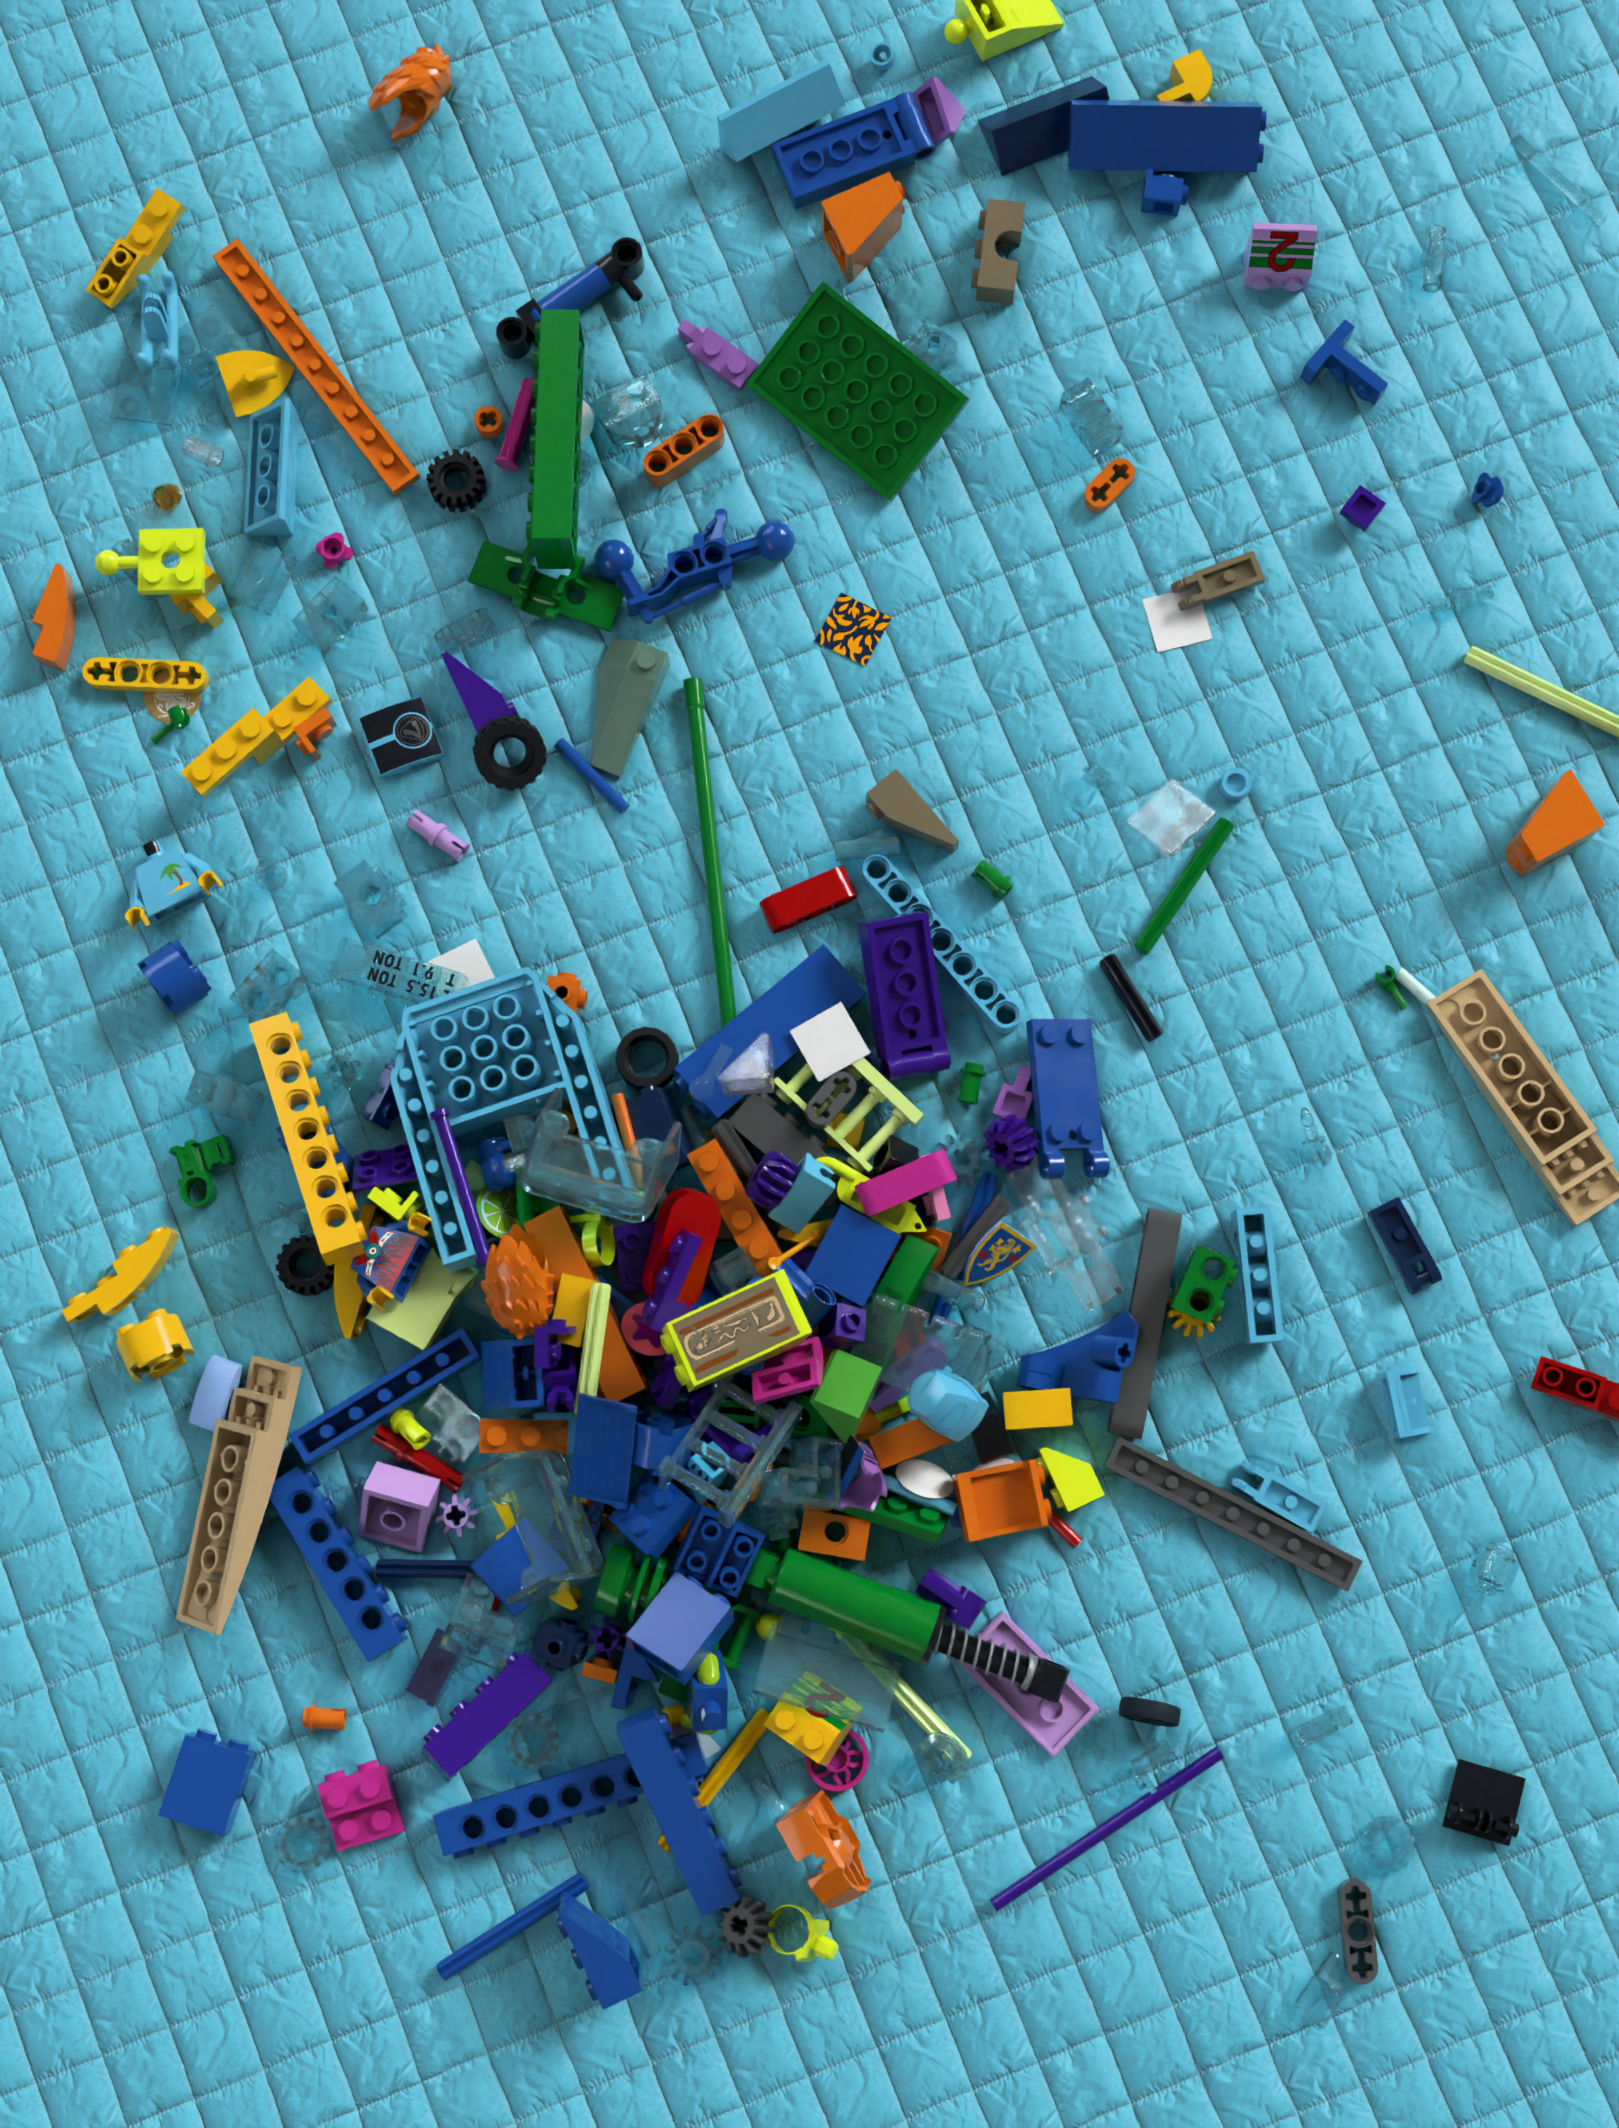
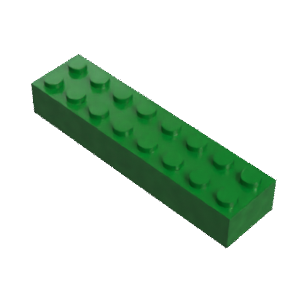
M541 310V322H535V341L538 342V350H534V369L537 370V378H533L532 392L533 398H536V407L531 408L532 426H535V435H530V453L533 455V464H529V483H532V493H528L527 507L528 512H531V522L526 523V539L530 541V556L536 557L538 569H577L585 342L579 310Z

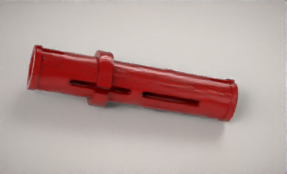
M383 1423L375 1431L376 1435H373L371 1438L372 1443L395 1455V1460L400 1463L405 1461L427 1476L441 1479L440 1484L452 1490L455 1494L463 1485L462 1482L467 1478L466 1474L461 1473L424 1449H414L403 1436L394 1433Z

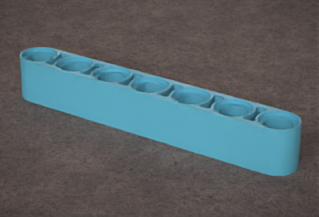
M879 854L869 856L862 866V880L866 887L892 916L916 911L928 912L932 941L936 938H944L950 945L945 951H938L933 948L937 967L993 1030L1000 1034L1013 1032L1017 1028L1021 1017L1020 1008L886 857ZM873 866H879L885 870L886 874L881 878L875 879L869 876L868 870ZM894 890H901L906 894L907 898L903 902L896 903L890 899L889 894ZM958 962H966L970 966L971 971L967 975H958L954 971L953 966ZM979 986H987L992 991V997L987 1000L979 999L975 994V989ZM1001 1010H1008L1013 1014L1014 1021L1010 1024H1002L998 1021L996 1014Z

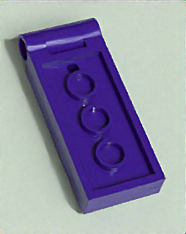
M916 911L858 922L877 1057L881 1059V1074L889 1082L948 1070L951 1065V1059L947 1047L928 912Z

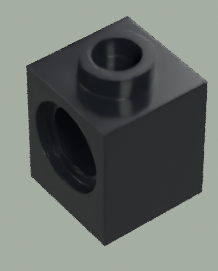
M890 1135L873 1157V1178L919 1159V1149Z

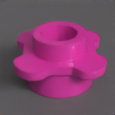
M338 532L326 536L315 547L316 552L323 556L324 564L328 569H335L338 563L343 560H350L353 556V550L346 546L344 536ZM336 548L337 552L332 553V549Z

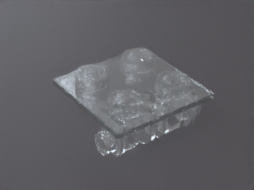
M1172 778L1129 817L1126 822L1159 848L1157 850L1159 855L1166 860L1169 857H1175V853L1183 845H1188L1190 843L1189 839H1194L1198 831L1205 825L1208 826L1211 823L1210 820L1217 812Z

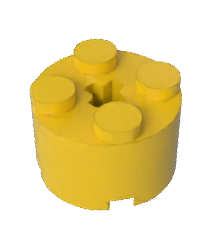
M164 1308L149 1313L146 1316L147 1320L136 1325H125L116 1331L118 1337L116 1346L132 1381L142 1382L141 1376L150 1374L152 1379L166 1375L187 1362L184 1357L185 1355H194L195 1351L177 1314H167Z

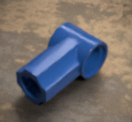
M788 1258L773 1273L784 1269L809 1326L815 1327L835 1305L836 1297L826 1285L818 1282L814 1283Z

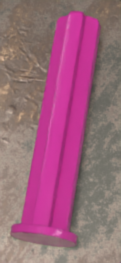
M524 378L522 380L500 455L494 461L498 467L505 470L517 471L519 469L518 458L531 419V408L536 403V398H533L532 392L533 378Z

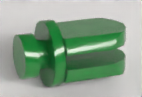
M723 1400L722 1407L755 1411L754 1416L722 1413L721 1421L751 1424L757 1430H759L760 1421L764 1422V1425L772 1421L773 1405H766V1408H762V1403L755 1405L754 1402Z

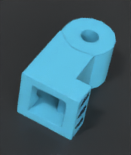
M712 1441L690 1458L687 1464L689 1470L682 1479L680 1487L698 1504L702 1505L723 1483L734 1461ZM711 1455L720 1461L722 1465L720 1468L713 1464Z

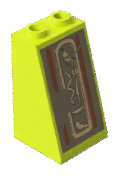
M784 1269L666 1323L662 1329L663 1335H660V1339L668 1355L672 1353L677 1366L674 1367V1371L680 1385H686L690 1393L739 1372L744 1368L801 1345L812 1333V1330Z

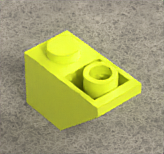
M1046 1447L1037 1451L1039 1458L1035 1459L1036 1465L1042 1466L1045 1477L1049 1476L1054 1486L1049 1492L1058 1509L1063 1507L1065 1512H1070L1105 1495L1091 1464Z

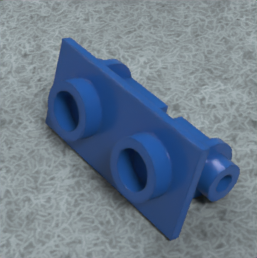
M394 1059L391 1060L390 1064H385L376 1082L378 1086L385 1088L383 1093L372 1090L362 1108L364 1111L362 1118L372 1123L374 1122L386 1130L389 1129L399 1112L390 1082L392 1068L395 1067L396 1060Z

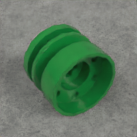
M613 1543L599 1583L594 1612L616 1618L623 1604L629 1605L628 1621L634 1623L639 1609L645 1611L669 1581V1558L660 1556L656 1570H652L653 1556L651 1554H646L641 1566L634 1565L635 1549Z

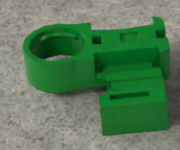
M223 1134L201 1143L195 1140H188L184 1143L185 1146L176 1145L169 1150V1154L177 1158L183 1177L178 1180L182 1200L189 1206L204 1209L212 1205L216 1200L217 1186L212 1179L211 1172H209L214 1170L213 1165L216 1166L221 1162L223 1165L230 1164L233 1166L237 1164L229 1138ZM219 1144H221V1148L225 1157L224 1159ZM202 1180L205 1181L206 1184L208 1185V1193H207V1191H206V1188H205V1186H204ZM194 1183H196L202 1199L198 1203H193L190 1199L189 1192Z

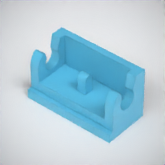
M806 1153L797 1164L798 1172L796 1179L787 1196L784 1197L780 1205L768 1212V1217L797 1234L802 1231L834 1191L836 1185L830 1180L834 1172L812 1158V1155Z
M1417 1366L1380 1373L1393 1439L1431 1433Z

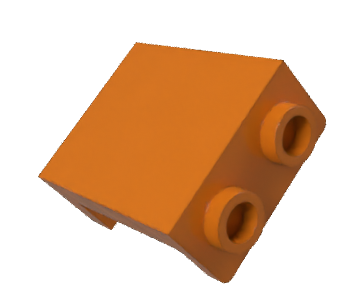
M1035 1459L952 1475L965 1542L1049 1526L1048 1519L1052 1518L1051 1506L1048 1498L1043 1499L1041 1485H1045V1476L1042 1466L1036 1465Z

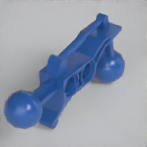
M720 508L715 511L714 519L705 527V530L701 534L697 533L693 536L694 546L667 554V571L657 586L645 592L631 571L634 564L632 550L623 541L615 539L604 541L594 554V565L604 578L616 581L627 600L630 617L641 615L646 624H652L653 619L678 607L686 606L720 589L729 590L732 586V564L759 555L770 561L784 559L793 550L795 539L793 532L787 524L774 520L761 525L755 537L726 546L723 533L728 522L727 511ZM712 534L710 541L705 542V538ZM711 556L722 558L720 562L715 564L707 561ZM682 565L692 568L687 573L677 571V568ZM712 580H716L706 586H703L681 597L680 600L664 607L681 590L697 586Z

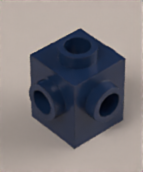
M552 1617L540 1622L530 1654L546 1661V1666L558 1671L567 1670L584 1660L588 1651L586 1640L589 1632L580 1629V1625L576 1621L567 1618L559 1620Z

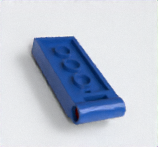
M910 92L901 93L890 100L772 144V157L795 209L851 189L889 171L893 173L915 164V160H924L936 151L917 103Z

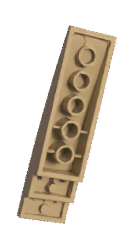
M1478 970L1427 1002L1428 1009L1476 1085L1572 1226H1578L1619 1199V1172L1612 1164L1615 1161L1595 1134L1598 1129L1483 970ZM1495 1054L1501 1055L1495 1063L1488 1057Z
M251 1356L245 1388L234 1387L228 1419H216L176 1620L215 1635H221L246 1571L268 1505L293 1413L302 1367L264 1357Z

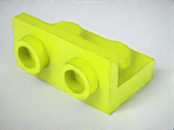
M375 1186L367 1196L377 1208L396 1222L408 1220L415 1212H420L424 1215L427 1212L424 1209L426 1206L425 1200L415 1190L405 1202L388 1187L382 1192Z

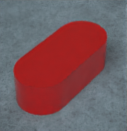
M684 1187L672 1191L663 1200L642 1274L643 1289L649 1298L653 1297L657 1288L655 1281L660 1268L666 1266L671 1255L669 1253V1246L675 1235L680 1234L681 1229H685L703 1239L677 1300L693 1305L699 1299L721 1222L719 1207L710 1196L696 1189Z

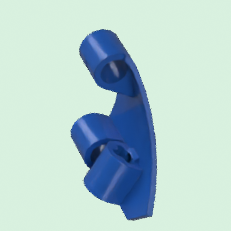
M1125 1310L1113 1320L1084 1336L1048 1350L1021 1356L1016 1386L1032 1390L1070 1388L1071 1397L1118 1404L1124 1368L1131 1364L1135 1353L1139 1331L1138 1323L1130 1312Z

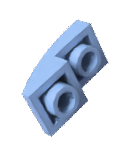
M217 1355L211 1356L199 1382L188 1423L214 1432L216 1419H226L229 1399L232 1398L234 1387H239L243 1365Z

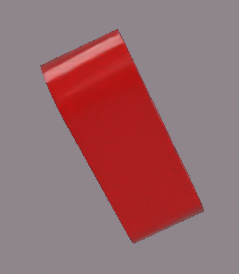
M840 866L770 895L760 901L759 905L771 933L774 934L841 907L856 899L858 895L846 868Z

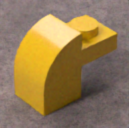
M1201 49L1173 61L1169 79L1174 87L1157 95L1156 101H1207L1213 78L1211 67Z
M205 562V594H170V597L183 616L190 612L200 624L207 621L213 629L223 622L219 613L204 598L221 583L216 573Z

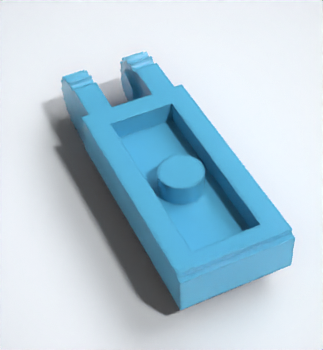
M1243 1459L1240 1467L1247 1473L1263 1480L1257 1490L1243 1480L1236 1478L1232 1479L1230 1485L1252 1497L1254 1502L1308 1533L1313 1534L1329 1504L1270 1470L1265 1471Z

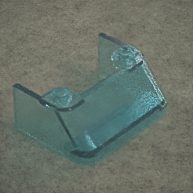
M555 1088L535 1121L522 1169V1188L536 1196L625 1222L639 1223L645 1221L650 1216L679 1163L682 1123L675 1121L664 1142L652 1138H644L634 1142L630 1150L625 1151L567 1134L570 1121L566 1115L561 1113L562 1089Z
M550 1449L501 1453L461 1475L463 1482L484 1481L486 1494L492 1501L500 1505L509 1504L532 1566L524 1569L521 1574L522 1590L506 1598L508 1605L539 1601L589 1582L602 1575L605 1566L604 1560L579 1496L569 1494L571 1474L566 1461L559 1452Z

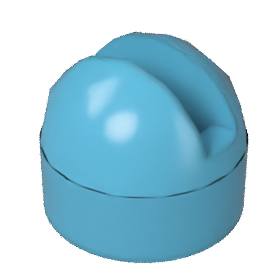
M879 42L870 50V59L877 69L884 71L893 67L896 55L889 43ZM882 52L886 53L887 61L885 62L882 61L880 56Z

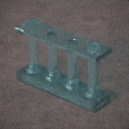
M738 1372L714 1383L712 1388L714 1394L672 1457L666 1455L657 1470L659 1474V1488L665 1491L674 1478L717 1504L716 1508L719 1509L718 1523L728 1529L731 1528L800 1422L803 1409L802 1405L793 1400H790L785 1409L781 1407L776 1409L766 1402L755 1405L753 1395L736 1386ZM730 1397L771 1421L770 1425L773 1428L768 1436L763 1434L758 1436L720 1414L718 1410L724 1403V1400ZM712 1424L753 1448L752 1452L755 1453V1456L749 1464L746 1462L741 1464L700 1440V1437L708 1425ZM690 1452L697 1453L734 1475V1480L737 1483L730 1492L726 1489L723 1492L681 1467Z

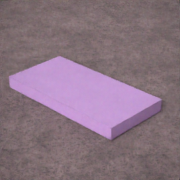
M1003 1611L980 1633L982 1640L987 1641L993 1638L995 1645L1000 1646L1006 1643L1008 1650L1013 1651L1015 1648H1018L1021 1655L1026 1656L1028 1653L1038 1656V1658L1041 1657L1052 1661ZM964 1662L961 1665L1053 1758L1100 1710L1069 1677L1067 1678L1059 1703H1055L1038 1697L1027 1690H1021L1020 1684L1017 1682L1011 1686V1680L1002 1677L998 1681V1675L989 1672L986 1676L985 1670L976 1667L973 1671L971 1664Z

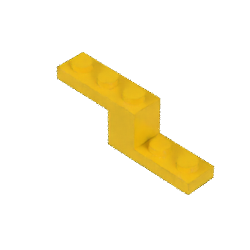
M309 676L264 717L252 708L180 773L205 798L250 757H253L260 765H263L296 735V732L293 730L294 727L324 706L327 708L333 702Z

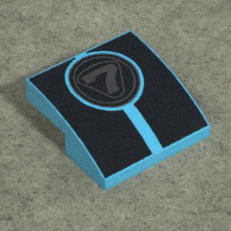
M422 696L381 708L357 720L379 778L409 771L413 765L441 759L444 754Z

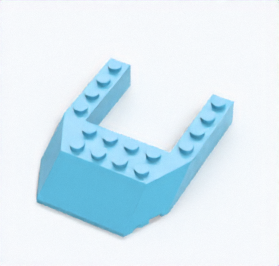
M527 966L403 1010L401 1020L402 1031L398 1036L395 1067L392 1068L390 1082L429 1217L433 1219L431 1225L443 1266L454 1273L476 1265L475 1260L478 1257L435 1120L431 1121L429 1113L441 1108H449L450 1115L448 1119L453 1135L457 1137L569 1098L603 1211L612 1219L642 1208L606 1090L580 1018L532 969Z

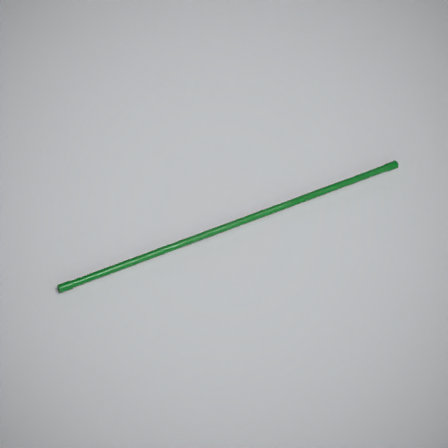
M693 677L683 680L685 706L689 719L721 1027L723 1028L737 1014L704 718L703 685L701 678ZM746 1098L731 1110V1116L737 1111V1109L742 1105ZM734 1128L752 1157L750 1141ZM737 1171V1175L746 1189L747 1186ZM747 1262L748 1278L750 1281L756 1276ZM780 1445L775 1447V1449L784 1450ZM770 1462L773 1464L769 1474L774 1511L773 1527L776 1551L787 1550V1548L796 1549L794 1524L790 1512L785 1464Z

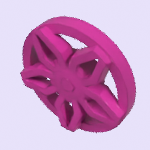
M850 1729L847 1734L846 1744L844 1746L840 1745L827 1765L826 1771L815 1774L820 1764L815 1763L812 1767L810 1758L805 1755V1765L808 1774L817 1785L829 1791H844L857 1785L864 1777L869 1763L867 1746L862 1737L853 1729ZM852 1737L858 1741L863 1752L855 1749L848 1751L851 1746ZM854 1754L863 1757V1760L851 1762L850 1756ZM862 1766L859 1774L850 1781V1770L847 1767L856 1768ZM844 1771L846 1773V1784H843L838 1777L839 1772ZM830 1772H833V1778L837 1785L828 1784L820 1778L828 1776Z

